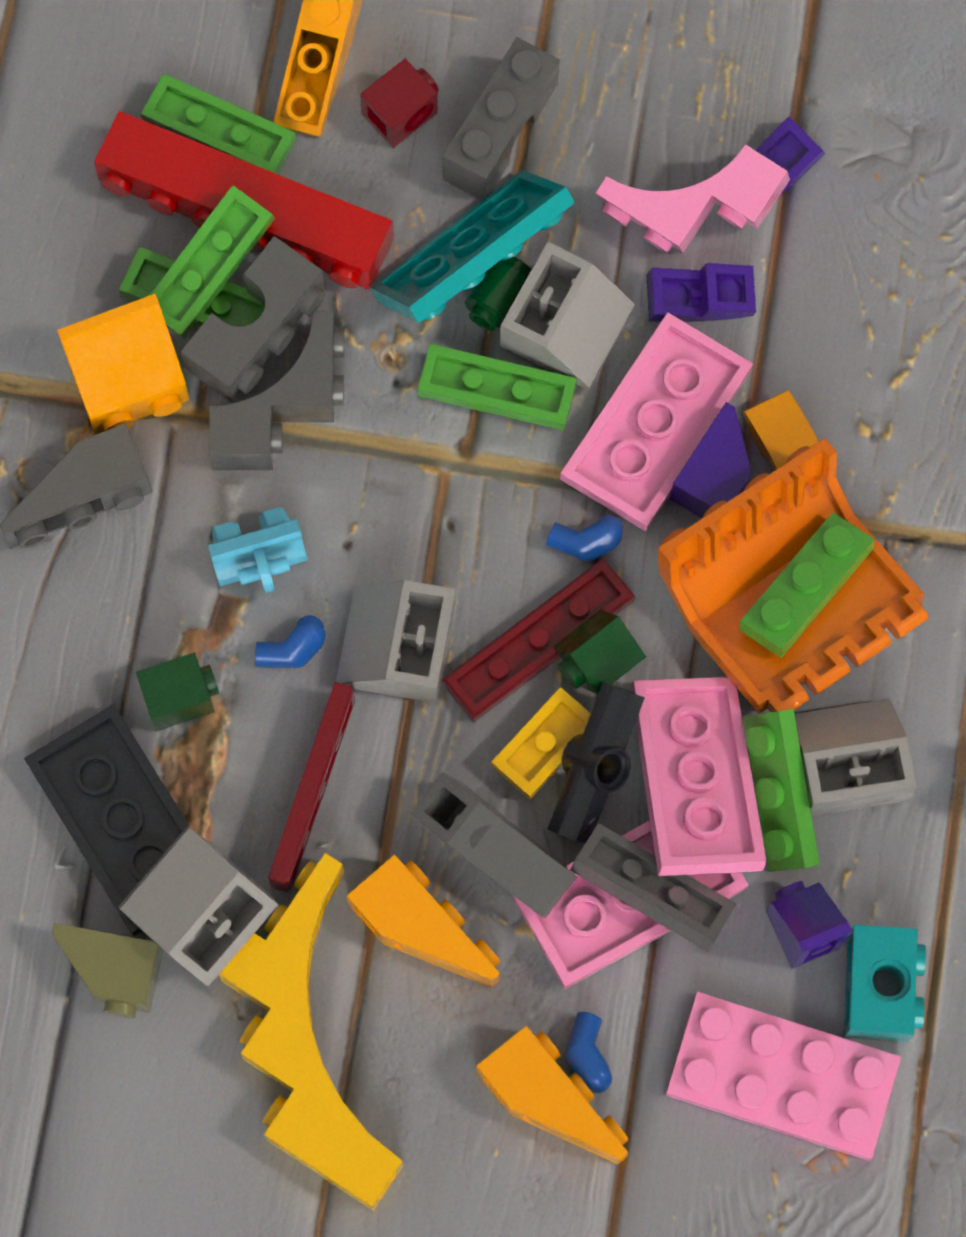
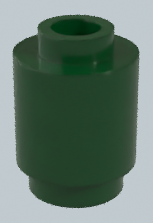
M513 256L506 260H500L487 270L484 279L472 288L465 300V306L470 311L469 318L476 325L489 331H494L496 327L500 328L531 272L530 267Z

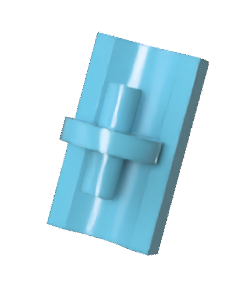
M278 507L264 511L258 517L261 530L248 534H241L238 523L227 522L214 526L212 529L213 544L208 545L219 586L237 581L244 585L261 580L265 593L275 591L271 576L290 571L289 566L308 561L297 519L290 520L284 509Z

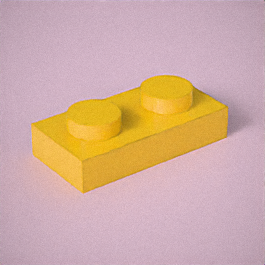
M560 687L492 760L491 767L530 801L562 766L563 750L574 736L584 733L591 713Z

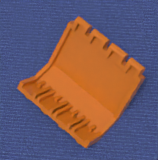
M825 438L810 448L808 446L799 448L787 459L783 466L769 475L767 473L758 475L748 483L742 493L728 502L725 500L717 502L706 511L701 520L686 530L685 528H679L673 531L663 540L661 546L658 547L659 574L690 633L758 714L766 709L770 712L789 709L796 710L809 701V696L801 685L805 683L813 694L818 695L851 672L848 663L843 658L844 656H847L856 667H859L892 644L889 635L884 630L885 628L895 638L900 639L929 619L926 610L921 605L924 600L923 591L854 515L836 479L837 451ZM834 512L874 538V549L786 654L780 658L741 632L740 620L831 513Z

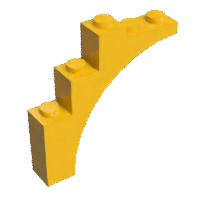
M324 853L318 864L310 860L299 874L294 884V887L299 892L287 908L280 904L268 920L264 931L270 934L267 939L264 940L254 933L222 970L219 977L223 983L268 1012L264 1019L256 1015L240 1038L239 1042L245 1045L241 1052L244 1061L292 1092L288 1099L280 1095L266 1113L262 1121L269 1126L264 1133L266 1140L374 1211L402 1169L403 1162L370 1135L342 1101L323 1066L312 1029L309 983L313 947L325 909L344 876L343 864L327 853Z

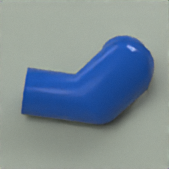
M611 515L602 516L596 523L581 531H576L555 522L547 538L546 546L583 561H593L614 550L622 540L623 526L618 518Z
M304 616L297 621V626L283 642L257 641L255 666L270 668H300L305 666L323 647L326 637L323 622L316 616Z
M578 1012L564 1052V1059L572 1074L576 1073L592 1093H602L612 1083L609 1065L595 1045L602 1020L595 1014Z

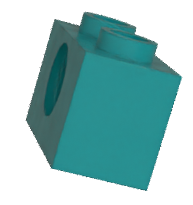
M853 925L851 928L852 932L847 938L844 1038L908 1042L914 1036L915 1029H922L924 1022V997L916 996V976H924L926 946L925 944H917L918 929ZM881 971L892 974L899 984L898 994L887 997L878 993L873 985V975Z

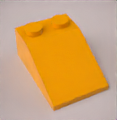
M156 294L57 330L72 376L95 435L124 423L130 429L134 425V421L152 414L155 417L167 416L182 407V403L190 400L186 382Z

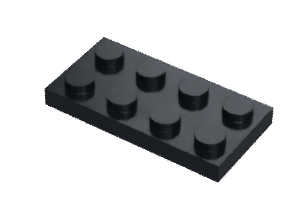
M113 704L28 755L24 760L131 935L135 936L143 930L124 914L118 906L189 824Z

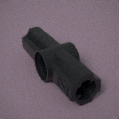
M606 682L602 683L584 733L574 736L563 750L562 768L567 778L548 825V830L583 844L587 842L597 826L608 794L619 790L629 777L631 762L625 749L645 697Z

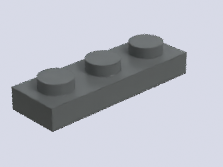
M600 823L592 832L570 869L573 873L707 952L736 906V903L688 875L658 876L656 857Z

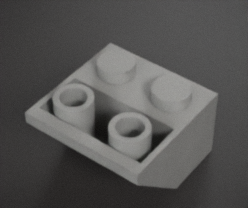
M547 241L501 324L500 347L550 372L577 378L576 385L589 391L631 315L635 303L593 263Z
M407 580L354 585L336 682L351 686L352 689L438 703L455 611V589Z
M890 699L795 714L812 816L910 800L918 787L908 738Z
M187 826L118 907L168 955L209 987L275 910L278 903L263 887L191 827Z

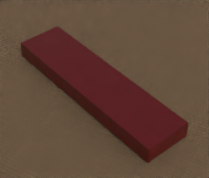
M602 558L444 677L442 684L471 721L475 723L558 660L560 656L554 649V645L600 609L617 615L635 601V595L608 562Z
M334 682L268 875L271 888L286 893L292 890L355 704L354 691L351 686Z

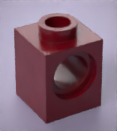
M405 58L360 93L361 114L394 149L438 113V86L425 69L419 68L416 70Z

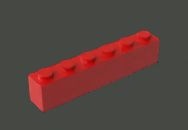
M118 111L94 160L99 181L111 193L121 197H128L129 194L147 200V204L160 213L173 215L174 212L191 218L192 222L199 228H201L232 185L275 217L273 223L252 250L262 252L275 236L319 267L323 272L328 273L334 282L347 288L353 289L358 285L370 290L369 286L374 283L394 240L393 220L121 111Z

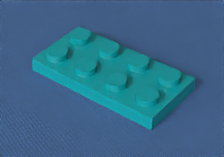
M521 170L369 286L378 303L417 323H420L422 320L432 319L439 315L445 309L446 302L461 290H468L478 285L484 279L485 272L496 263L518 254L523 249L524 242L539 230H546L557 224L563 217V212L572 206L575 201L566 186Z

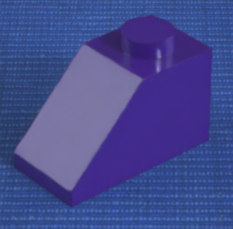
M727 402L724 404L672 485L670 500L700 518H703L706 511L717 502L723 500L728 502L742 493L752 476L736 409Z
M798 881L779 889L774 893L776 900L770 903L766 911L791 969L839 950L852 932L848 921L820 882L806 888L803 881Z

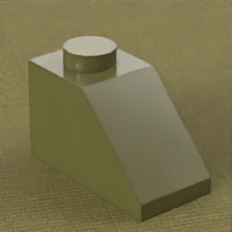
M54 923L53 936L95 1000L100 1004H105L103 1012L124 1018H135L136 1010L150 1013L163 950L157 943Z

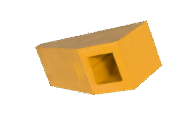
M303 0L273 123L314 136H322L352 45L363 0Z
M394 854L347 895L348 906L383 945L490 988L499 982L500 972L495 968L500 963L497 955L482 939L479 938L473 943L460 929L465 924L463 917L446 899L440 904L436 902L425 889L431 884L430 881L413 861L409 860L404 865Z
M525 1026L476 1065V1074L509 1115L617 1165L627 1157L628 1151L624 1148L623 1144L629 1140L610 1115H607L604 1119L599 1117L589 1104L595 1098L593 1093L576 1073L567 1077L555 1062L561 1054L544 1032L540 1031L534 1036L530 1029Z

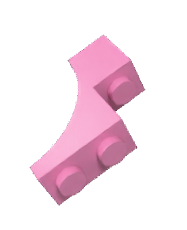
M744 145L738 155L726 167L707 180L693 186L671 191H648L626 186L606 176L596 194L605 203L601 211L608 217L625 227L632 220L646 229L642 237L665 253H668L671 247L684 253L715 204L721 206L717 214L737 228L742 229L747 223L758 229L790 181L787 170L749 146Z

